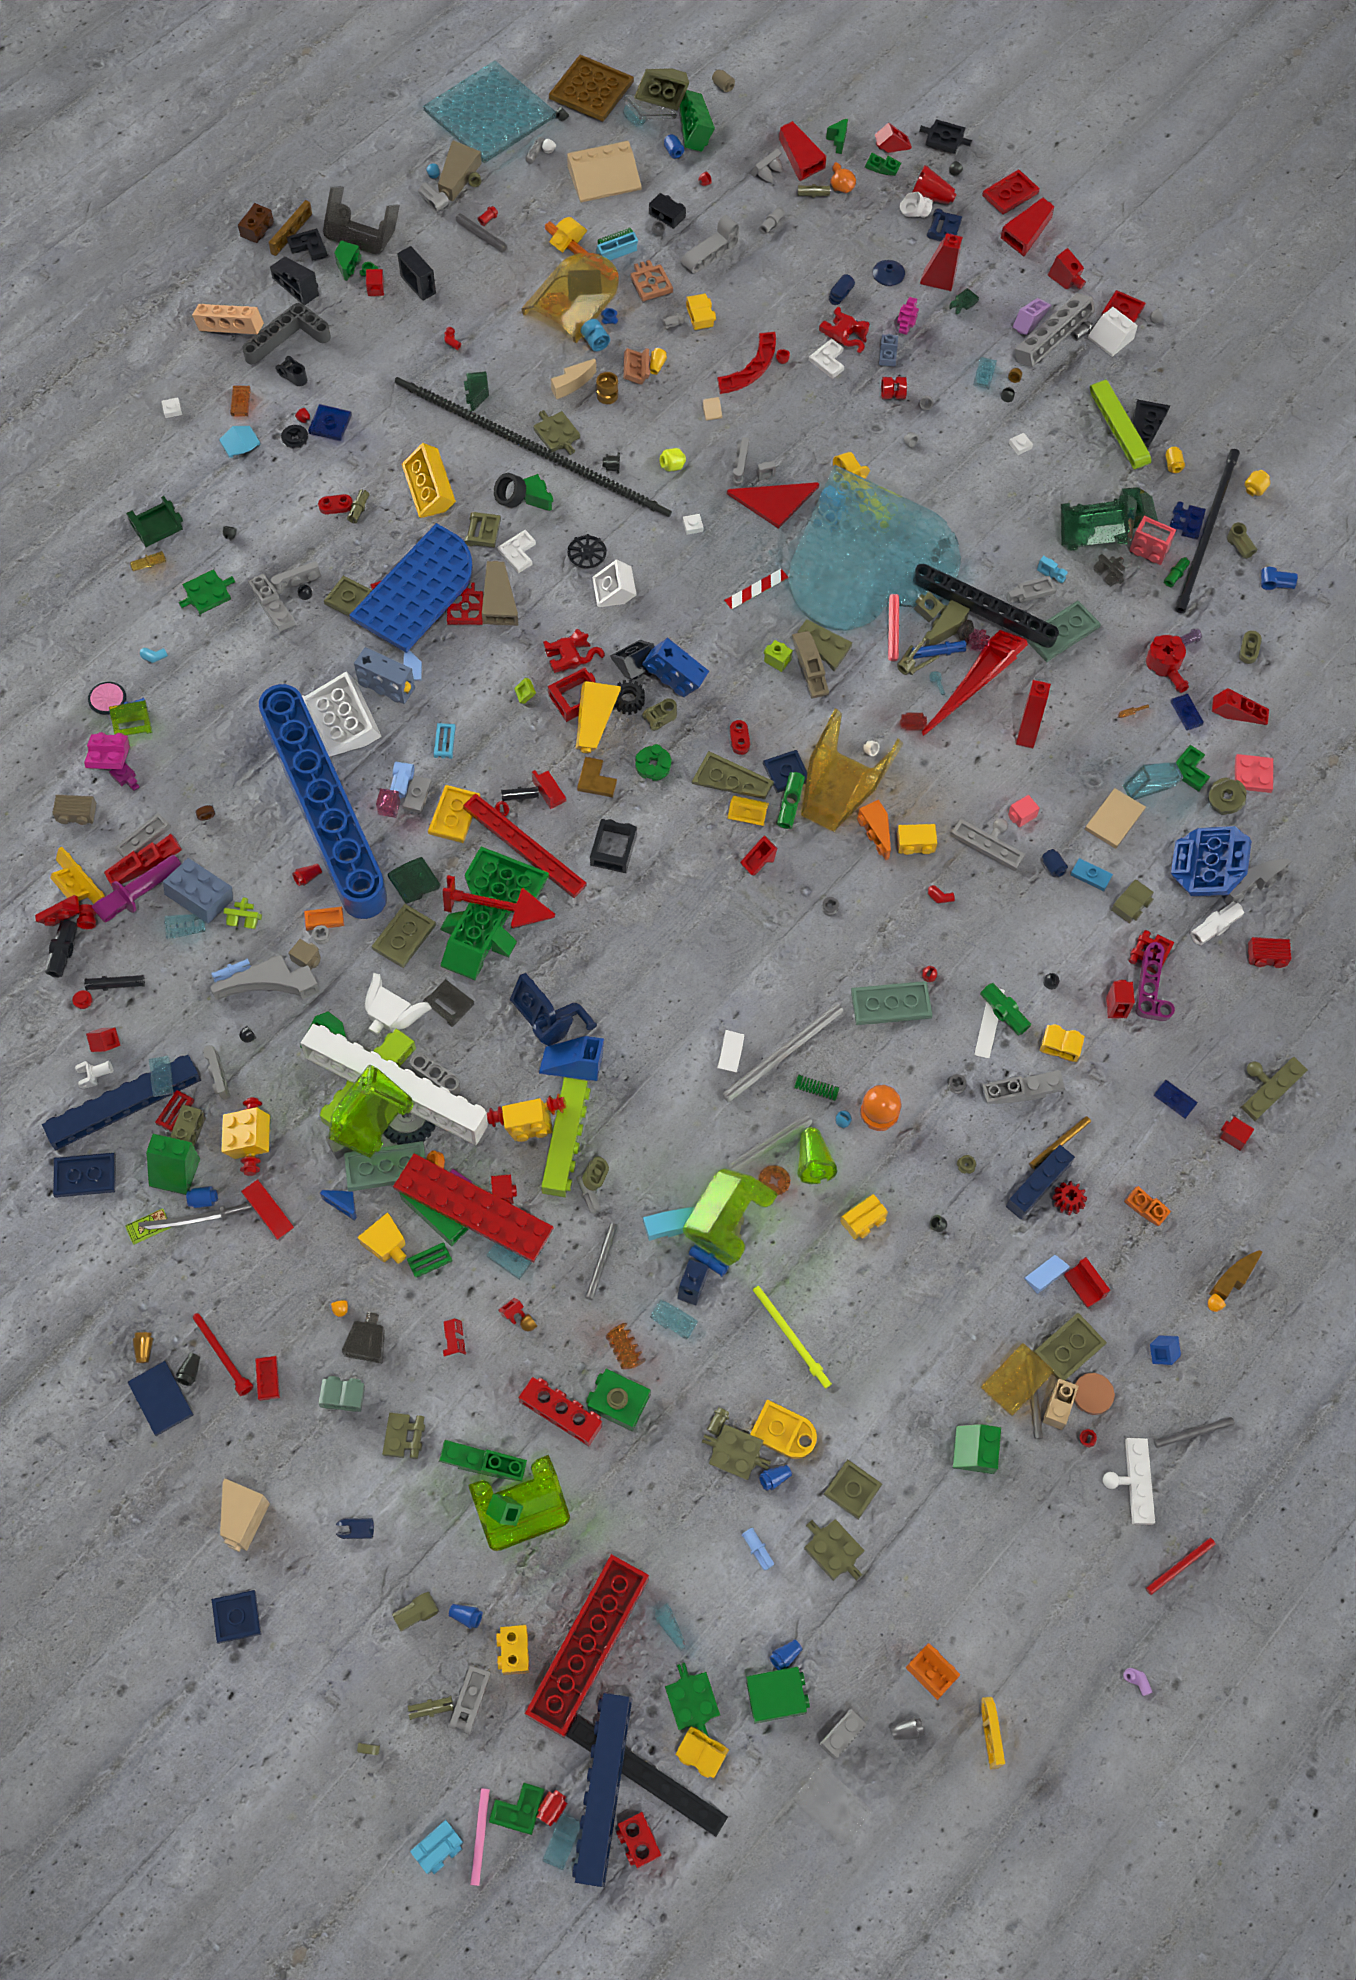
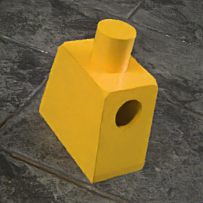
M388 1213L358 1236L360 1244L382 1262H386L392 1257L399 1264L407 1256L401 1250L406 1245L405 1240Z

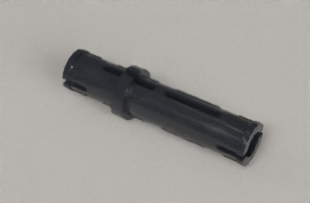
M144 975L85 978L84 985L88 984L85 986L86 991L145 987V981H143L145 977Z

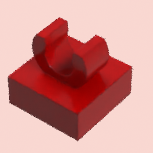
M516 1298L511 1299L498 1310L502 1317L509 1319L513 1324H516L514 1320L516 1313H519L522 1318L525 1316V1313L521 1310L524 1306Z

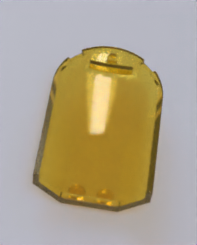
M595 253L572 255L564 259L525 303L521 308L522 314L526 315L529 310L541 313L561 324L573 338V342L577 343L583 336L581 334L583 324L588 320L596 319L615 295L619 285L618 271L614 264L602 255Z

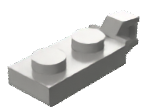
M1046 576L1018 584L1012 591H1008L1006 598L1009 603L1017 601L1026 602L1055 594L1057 589L1051 577Z

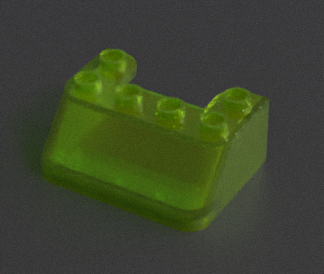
M721 1169L714 1174L683 1226V1232L687 1238L708 1252L713 1253L715 1257L730 1266L738 1262L745 1251L744 1242L732 1232L749 1203L753 1201L760 1207H769L773 1204L778 1194L752 1176L729 1169Z
M549 1455L538 1458L532 1463L531 1471L534 1479L494 1493L509 1496L523 1505L516 1526L500 1524L486 1514L493 1495L491 1484L488 1481L481 1480L468 1485L490 1549L501 1551L561 1528L569 1522V1511Z

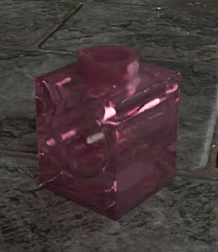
M380 788L376 802L378 815L397 818L401 803L398 791Z

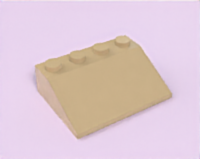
M629 141L567 153L568 170L580 203L642 190Z

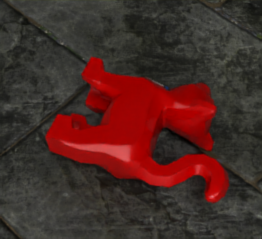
M837 307L833 311L836 315L833 320L835 326H832L827 321H823L819 325V331L846 347L858 346L857 352L861 353L865 349L863 342L866 343L867 341L866 335L869 332L870 323L868 321H857L853 316L842 313L841 308ZM852 333H855L861 340H858V339L847 340V339L849 338V336H850Z
M576 629L571 636L562 637L553 643L543 642L547 657L559 654L561 656L559 660H549L554 673L566 669H575L582 664H586L592 660L595 653L604 658L605 652L600 647H593L587 652L586 657H581L576 648L590 647L591 645L587 641L588 633L585 634L579 629Z

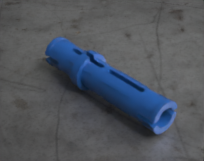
M965 640L951 643L945 641L944 644L923 646L913 656V659L943 654L949 656L951 653L966 652Z

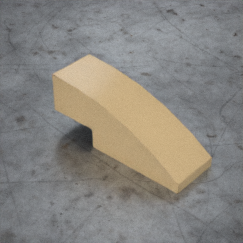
M595 359L564 368L563 375L551 378V390L556 400L576 391L596 373Z

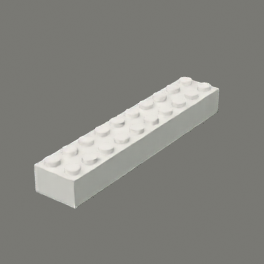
M312 1024L301 1041L306 1059L475 1146L488 1127L487 1112L482 1106L472 1105L460 1095L456 1097L448 1089L433 1085L429 1079H421L413 1071L399 1068L395 1062L382 1059L376 1052L364 1050L363 1046L354 1042L352 1044L348 1042L344 1036L331 1033L325 1026Z

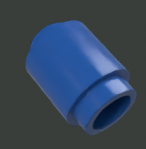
M673 134L665 137L664 146L669 155L674 159L682 156L684 147L678 137Z
M212 1186L192 1188L186 1194L187 1204L193 1208L214 1206L215 1202L218 1201L217 1190H213Z

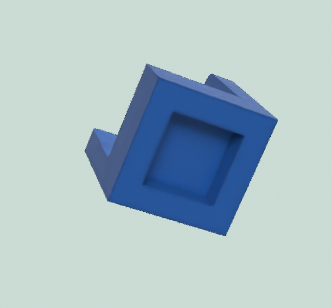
M1160 1335L1150 1344L1152 1364L1172 1365L1181 1356L1178 1336Z

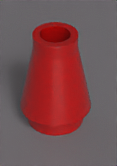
M316 863L298 868L292 875L298 886H305L321 874L322 870L319 864Z

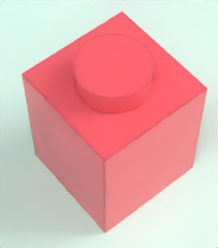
M1027 795L1011 805L1008 815L1010 820L1020 828L1036 818L1040 808Z

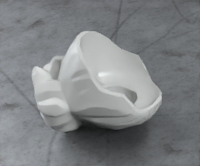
M919 192L907 193L900 203V210L907 217L920 216L925 218L931 212L933 201L923 197Z

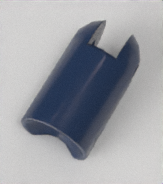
M373 1518L341 1519L336 1523L337 1526H349L350 1532L336 1533L341 1539H373Z

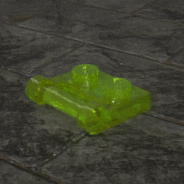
M146 700L109 707L114 735L117 733L127 736L145 732L147 734L153 733ZM144 720V725L125 729L119 728V724Z

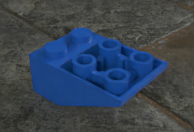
M583 1036L545 1047L539 1074L597 1081L603 1058L604 1038Z

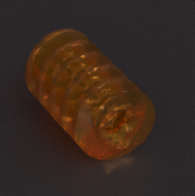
M628 1323L617 1325L606 1335V1340L610 1341L609 1346L614 1348L613 1354L618 1355L616 1359L617 1362L621 1363L620 1367L622 1370L635 1368L646 1361L645 1358H638L642 1351L635 1352L639 1345L631 1344L635 1340V1337H628L631 1329L624 1330Z

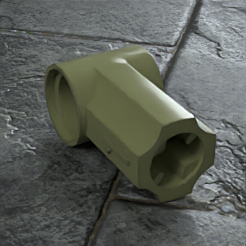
M1237 522L1232 525L1227 535V541L1235 545L1242 557L1247 559L1255 554L1258 549L1247 535L1246 526L1243 523Z
M425 1592L416 1597L411 1604L393 1613L392 1616L402 1632L421 1620L426 1621L439 1613V1610L430 1592Z

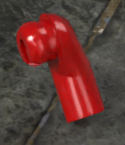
M447 327L444 332L445 343L459 350L461 342L455 339V329Z

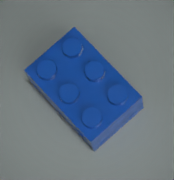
M668 637L652 648L642 664L650 673L655 674L660 678L661 682L669 685L676 694L682 697L698 689L709 673L708 669Z

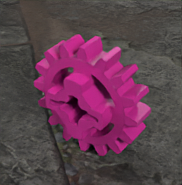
M909 297L906 305L903 304L901 306L897 323L900 324L899 333L907 335L910 327L913 328L919 312V308H916V298Z

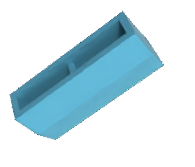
M635 232L597 245V259L601 263H605L637 251L638 239Z

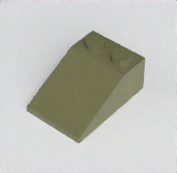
M673 68L646 69L634 98L678 111L689 86L687 73Z

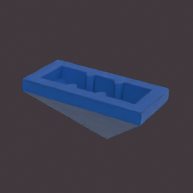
M322 1190L320 1192L322 1200L352 1220H356L357 1215L353 1191Z

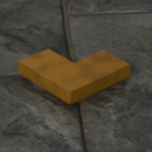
M585 757L577 791L613 798L617 779L600 776L603 760Z

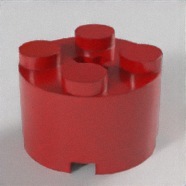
M1172 635L1156 636L1146 656L1147 667L1155 671V674L1163 677H1168L1169 673L1173 670H1179L1186 655V648L1182 639L1179 636Z

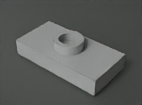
M413 776L403 804L404 810L421 814L432 784L431 779Z

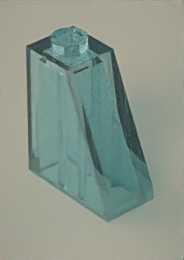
M1176 762L1144 764L1123 787L1127 795L1136 800L1171 789L1184 777Z

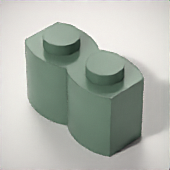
M329 1376L328 1379H322L318 1404L321 1408L361 1412L365 1385L359 1379L350 1378L348 1381H341L339 1377Z

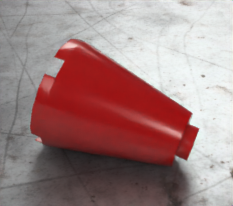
M924 165L912 190V193L919 192L923 197L929 198L933 202L947 205L949 202L953 203L957 195L954 193L955 189L926 165Z

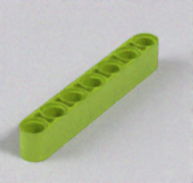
M1107 379L1090 385V392L1133 469L1151 464L1149 451Z

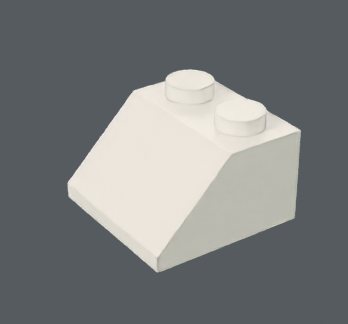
M1112 307L1101 316L1088 335V339L1112 357L1134 339L1138 325Z
M617 559L592 577L598 607L625 604L636 596L631 566Z

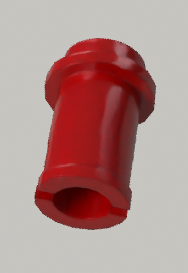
M489 206L487 211L477 219L482 226H485L490 220L497 218L498 211L494 206Z
M1173 670L1169 673L1168 678L1175 685L1176 691L1183 693L1189 688L1188 681L1182 678L1178 670Z

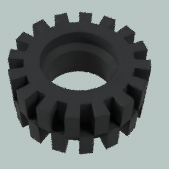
M623 680V684L617 683V686H621V690L614 708H617L618 712L622 710V714L628 712V715H632V711L636 714L637 709L641 711L642 706L644 707L645 691L644 688L642 689V685H638L637 681L632 683V680H629V683H626V680ZM629 693L635 695L636 698L632 701H625L622 699V696Z

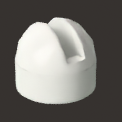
M545 139L542 145L543 151L548 154L552 153L556 148V144L550 139Z
M867 741L863 748L866 754L875 756L879 752L880 746L875 741Z

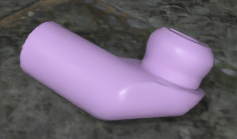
M1134 1668L1125 1670L1123 1674L1124 1679L1127 1682L1138 1685L1142 1696L1153 1693L1145 1673Z

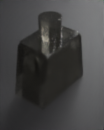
M367 1312L365 1322L355 1321L342 1348L344 1357L383 1363L385 1330L383 1326L377 1325L378 1314Z

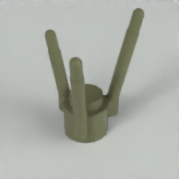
M926 637L922 639L910 654L913 645H911L897 663V668L902 674L907 675L910 673L913 675L917 670L939 658V655H936L915 667L916 662L913 656L925 643Z

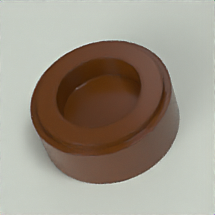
M211 805L202 806L195 811L197 819L201 821L209 820L215 815L214 808Z

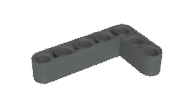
M295 303L259 331L258 334L244 343L242 349L245 361L251 365L258 363L299 329H302L319 343H327L331 339L329 325L305 305Z

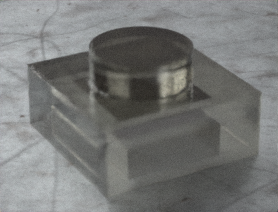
M967 619L957 631L960 641L965 640L966 645L976 634L972 620Z

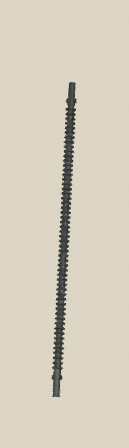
M399 377L395 378V383L408 389L409 392L416 393L417 396L421 395V398L425 397V400L429 399V402H433V404H437L441 408L458 414V416L462 415V418L466 417V420H470V422H474V424H478V426H482L488 431L491 430L492 433L495 432L496 435L499 434L500 437L503 436L504 439L507 438L512 443L516 442V445L520 444L521 447L524 446L525 449L528 448L529 451L532 450L537 455L541 454V457L545 456V459L549 458L550 461L553 460L558 465L562 464V467L570 468V471H574L575 474L579 473L580 476L583 475L584 478L587 477L592 482L596 481V484L600 483V486L604 485V488L613 489V492L617 491V494L621 493V496L625 495L626 499L630 498L631 501L634 500L635 503L638 502L643 507L647 506L652 511H657L668 517L672 514L671 510L659 505L657 501L649 500V497L645 498L644 495L640 496V493L632 492V489H628L627 486L623 487L622 484L619 485L614 480L610 481V478L606 479V476L602 477V474L598 475L593 470L589 471V468L581 467V464H577L576 461L572 462L571 459L568 460L567 457L564 458L563 455L560 456L555 451L551 452V449L547 450V447L543 448L542 445L539 446L534 441L530 442V439L526 440V437L522 438V435L518 436V433H514L509 429L505 430V427L501 428V425L497 426V423H493V421H489V419H485L479 414L476 415L475 412L472 413L471 410L468 411L467 408L464 409L463 406L460 407L459 404L456 405L455 402L452 403L451 400L448 401L443 396L439 397L438 394L435 395L434 392L431 393L430 390L427 391L422 386L418 387L413 382L410 383Z

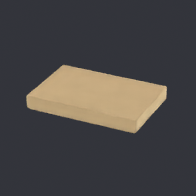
M1114 788L1087 824L1085 830L1116 849L1146 807Z

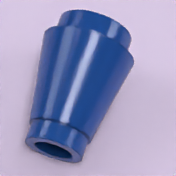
M788 1465L764 1470L759 1475V1480L766 1491L769 1489L774 1490L791 1477L792 1472Z
M452 1604L450 1607L449 1617L470 1629L472 1627L478 1628L482 1620L483 1612L479 1611L478 1607Z
M793 1640L772 1651V1655L769 1657L770 1661L777 1670L787 1669L802 1651V1647L798 1641Z

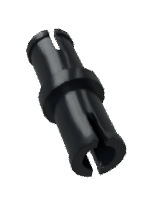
M520 786L518 789L501 790L502 801H523V799L539 798L538 786L521 788Z

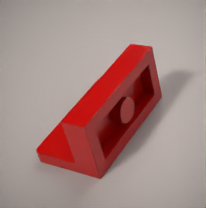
M536 770L532 771V782L535 786H538L539 793L550 809L566 802L564 793L549 771L538 775Z
M1087 1257L1080 1260L1076 1267L1064 1274L1065 1279L1087 1308L1106 1297L1110 1292L1109 1287Z

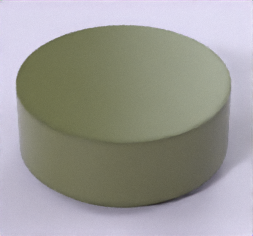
M358 1743V1753L379 1754L380 1745Z

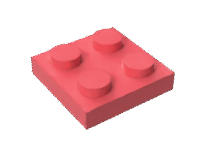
M1237 754L1235 757V781L1239 780L1248 791L1272 793L1273 758Z

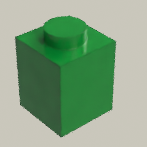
M493 1493L486 1514L500 1524L516 1526L523 1505L509 1496Z

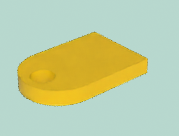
M768 1399L750 1435L764 1440L762 1445L791 1459H800L809 1455L817 1441L815 1427L808 1419ZM801 1437H808L811 1440V1445L803 1447L800 1445L799 1439Z
M983 1697L981 1700V1713L990 1770L999 1769L1005 1765L996 1705L993 1697Z

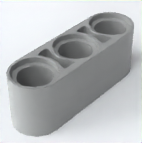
M417 1053L412 1056L411 1066L416 1076L421 1079H429L433 1085L448 1089L454 1096L459 1095L460 1083L454 1074L425 1054ZM418 1063H425L422 1067H416ZM434 1073L440 1074L437 1078L431 1077ZM455 1084V1087L449 1089L447 1085Z

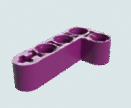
M1158 942L1150 943L1145 949L1135 1011L1141 1018L1167 1021L1174 1014L1175 1007L1169 1001L1157 999L1164 956V948ZM1152 949H1154L1155 953H1157L1153 961H1151L1153 957V952H1151ZM1147 967L1154 968L1156 974H1149L1147 972ZM1144 986L1152 987L1153 993L1145 992ZM1141 1004H1147L1150 1007V1011H1143ZM1160 1008H1167L1169 1015H1163Z

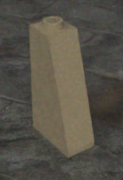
M453 140L438 182L439 193L444 192L449 200L454 201L468 183L470 173L476 172L482 164L481 151Z
M487 561L482 607L483 624L518 626V612L505 563Z

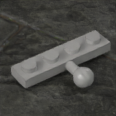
M999 818L994 821V830L991 834L980 830L962 819L959 820L951 832V836L1014 871H1016L1025 857V854L997 839L998 835L1005 832L1008 828V824L1004 819Z

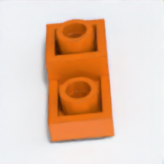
M1139 1186L1135 1187L1124 1201L1134 1211L1157 1226H1160L1171 1212L1157 1198L1152 1199Z

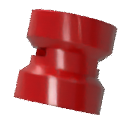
M79 905L80 913H78L77 927L86 930L96 927L95 916L97 913L93 910V905Z

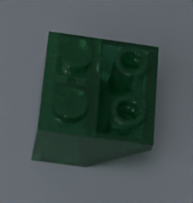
M1140 487L1122 488L1118 503L1124 529L1138 528L1144 516L1158 521L1151 495ZM1146 522L1144 528L1157 526Z

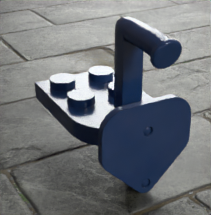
M527 973L519 976L510 1001L530 1023L533 1033L543 1044L550 1046L561 1041L571 1027L573 1016L577 1014L586 1024L587 1030H593L597 1027V1023L593 1021L580 1004L571 1003L554 1010L549 999Z

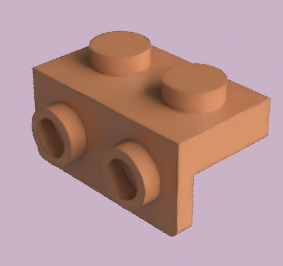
M628 348L625 350L623 379L642 385L645 379L649 378L651 356H649L648 348H645L642 353Z

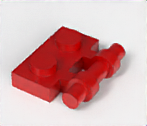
M1144 930L1143 934L1139 935L1136 947L1130 953L1129 962L1136 964L1138 959L1143 960L1144 951L1142 950L1144 946L1158 942L1164 948L1163 966L1175 942L1157 934L1155 939L1149 938L1151 932ZM1154 949L1151 950V952H1153V957L1151 961H1153L1154 957L1157 955ZM1147 967L1148 971L1156 974L1154 968Z

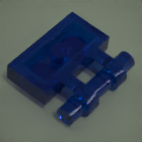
M1177 502L1173 509L1174 517L1170 521V526L1176 529V532L1177 529L1182 530L1181 536L1198 540L1206 509L1189 505L1186 510L1183 508V502ZM1180 517L1185 518V521L1182 522Z

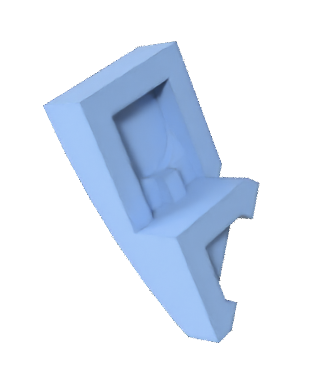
M410 650L407 653L404 652L403 665L412 668L414 681H422V662Z

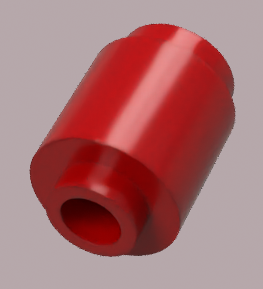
M557 1790L553 1793L549 1791L537 1810L539 1813L536 1817L552 1827L554 1822L557 1823L568 1804L565 1802L566 1796Z

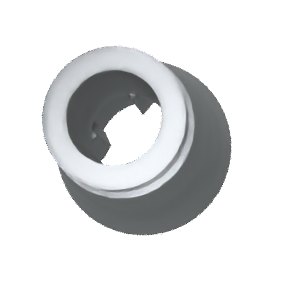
M914 1716L891 1727L894 1740L920 1739L921 1736H925L921 1717L915 1719Z

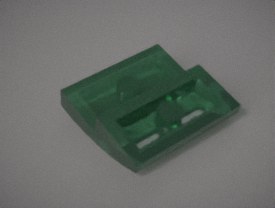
M423 857L411 860L387 874L405 904L422 899L423 894L438 890L441 885Z

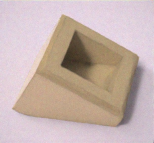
M719 397L704 399L702 408L706 421L722 418Z

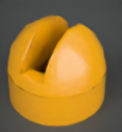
M1213 1294L1208 1299V1308L1213 1312H1218L1226 1306L1224 1300L1217 1294Z
M336 1301L331 1304L334 1315L337 1317L346 1315L348 1311L347 1301Z

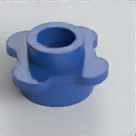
M606 308L601 312L603 324H616L618 322L616 310Z

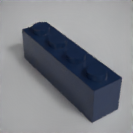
M1059 1144L1013 1194L1006 1208L1019 1219H1022L1071 1166L1075 1156Z

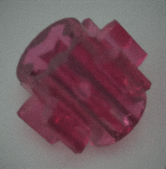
M974 629V632L968 634L969 641L967 643L972 645L971 649L982 651L985 645H990L987 643L990 636L985 635L986 630Z

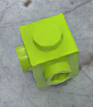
M774 640L764 650V662L783 672L792 660L793 650L784 643Z

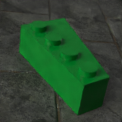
M686 90L679 106L685 148L702 152L704 147L708 145L715 127L703 95Z

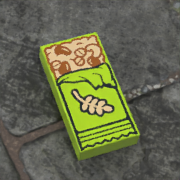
M163 1208L125 1225L133 1245L171 1228L148 1230L138 1225L139 1222L168 1219Z

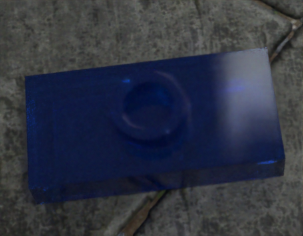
M1189 694L1172 698L1171 704L1186 731L1203 726L1204 721Z
M1165 1080L1153 1095L1185 1119L1198 1104L1197 1101L1168 1080Z

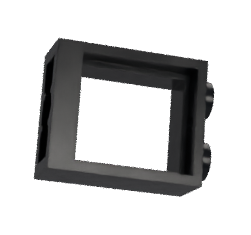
M412 246L397 253L400 276L422 301L435 295L434 271Z
M601 819L590 855V866L626 874L637 838V826L630 823H619L612 819ZM604 831L629 836L624 857L598 852Z

